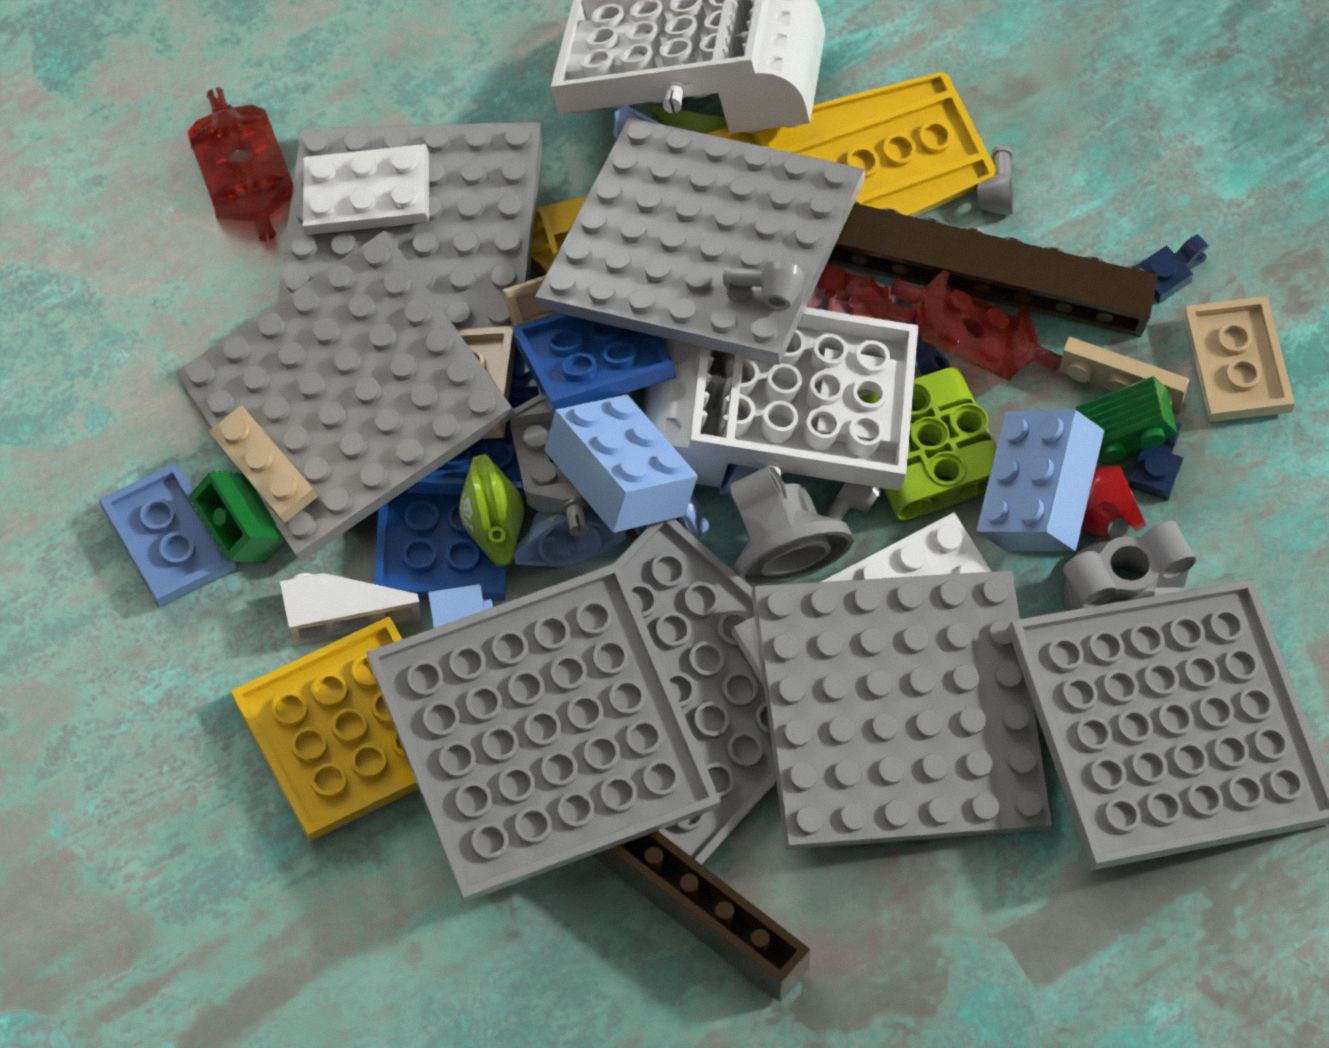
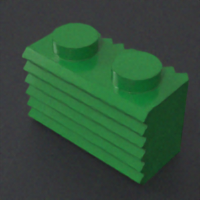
M1154 376L1080 404L1075 408L1104 430L1097 459L1100 463L1121 461L1130 451H1137L1138 448L1160 446L1169 436H1176L1177 434L1168 390Z
M213 470L206 475L189 495V502H193V508L197 509V515H201V521L205 522V528H209V534L213 535V541H218L217 548H222L221 554L226 555L225 561L266 562L285 541L272 515L243 473H233L232 471L222 473L221 470L218 472Z

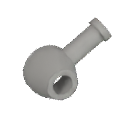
M999 145L993 148L992 160L994 161L996 173L993 177L977 184L980 210L1003 215L1014 214L1010 164L1012 150L1008 146Z
M770 261L764 265L763 270L735 268L734 265H726L723 271V284L725 287H733L734 285L762 287L764 302L775 309L789 308L802 291L806 280V274L800 267L785 261Z
M845 482L824 516L841 521L849 508L868 512L883 489Z

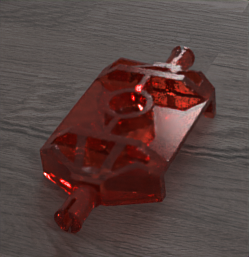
M215 88L217 98L213 89L207 92L206 96L209 99L212 114L196 120L187 132L189 145L194 151L210 195L216 219L253 221L259 235V240L267 242L265 230L269 240L276 237V231L269 216L292 197L294 185L266 110L253 104L232 107L231 104H227L222 88ZM238 150L250 153L246 160L240 162L229 158L233 152Z
M828 264L825 265L816 287L826 288L824 295L844 302H849L851 299L847 311L848 314L882 320L886 318L906 324L912 323L914 309L892 303L893 299L889 298L888 286L881 287L874 278L861 277L848 273L844 269Z
M943 270L925 289H919L899 278L894 281L890 295H894L912 304L911 311L915 312L916 325H918L917 336L923 341L1008 381L1024 365L1029 366L1033 361L1054 372L1059 368L1062 355L1040 346V343L1037 342L1038 337L1027 308L1022 307L1015 316H1012L999 308H995L963 291L947 285L949 271ZM968 331L972 333L975 339L968 335Z

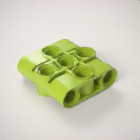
M946 368L914 379L912 407L918 408L919 411H911L906 476L899 491L883 488L898 520L914 519L986 493L997 445L988 429L989 419L986 411L976 404L958 368ZM875 393L860 397L862 401L869 404L879 401ZM961 428H971V429L975 430L976 432L967 433V432H964V431H962V430H960V429H961ZM931 441L937 445L926 446L923 445L921 442ZM949 476L953 480L946 482L938 479L937 477Z

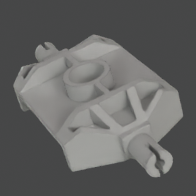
M538 387L539 395L513 409L516 415L510 419V428L527 505L539 512H562L563 516L567 515L570 534L578 536L577 529L579 527L580 535H583L588 531L584 515L585 509L591 506L558 466L550 461L551 458L544 451L554 415Z

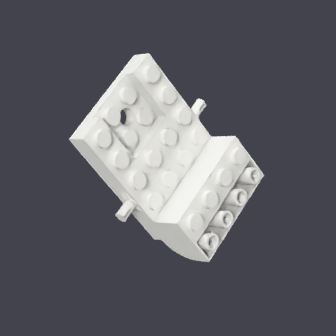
M573 0L550 87L559 114L571 112L582 114L593 109L621 108L624 105L629 106L645 102L663 103V108L666 112L673 113L674 109L675 113H677L681 109V102L684 97L702 98L713 93H719L730 134L738 132L754 133L762 129L777 127L794 128L811 121L826 31L819 6L815 0Z
M806 307L780 365L659 337L675 364L676 378L646 387L643 413L698 475L696 484L721 487L728 463L758 469L772 465L780 477L783 473H792L899 491L907 470L918 325ZM863 389L871 390L878 396L879 401L873 404L865 403L859 398L857 392Z

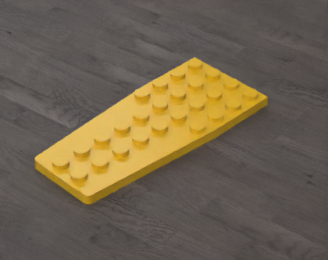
M944 72L813 105L810 123L802 124L798 127H777L762 129L754 133L738 132L731 134L728 127L707 133L708 135L864 168L865 181L856 201L861 205L878 209H894L901 214L918 217L977 190L978 183L993 177L996 173V168L949 75Z

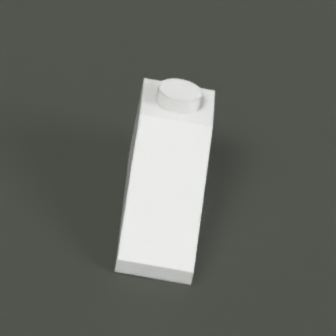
M301 573L291 577L289 580L280 581L293 647L345 637L390 616L395 627L422 621L418 594L326 573L315 575Z

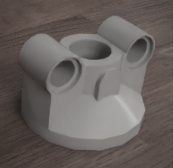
M772 465L760 469L730 485L732 497L741 513L750 538L738 557L734 569L736 574L751 587L779 585L808 576L836 562L850 550L854 539L847 523L817 514L816 506L807 489L802 484H784L779 473Z
M1162 522L1149 529L1140 538L1115 536L1098 539L1078 551L1075 557L1069 560L1062 569L1065 575L1062 599L1066 611L1184 591L1188 572L1197 560L1177 522ZM1120 568L1132 570L1143 577L1133 581L1124 580L1118 577L1113 570Z

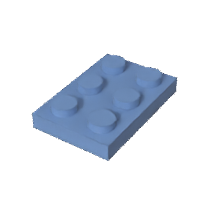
M177 462L99 499L103 512L158 607L237 569L235 561H225L226 555L221 554L222 548H217L218 541H213V535L209 534V528H205V522L201 521V515H197V509L193 508V502H189V495L193 492V489Z

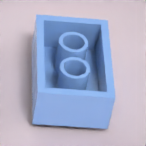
M628 394L555 410L544 451L613 533L685 516L698 475Z
M1077 410L1006 411L976 532L1005 551H1076L1104 430Z

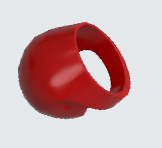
M1097 466L1091 484L1081 532L1092 537L1108 538V526L1115 519L1126 520L1136 532L1145 528L1146 523L1121 467Z

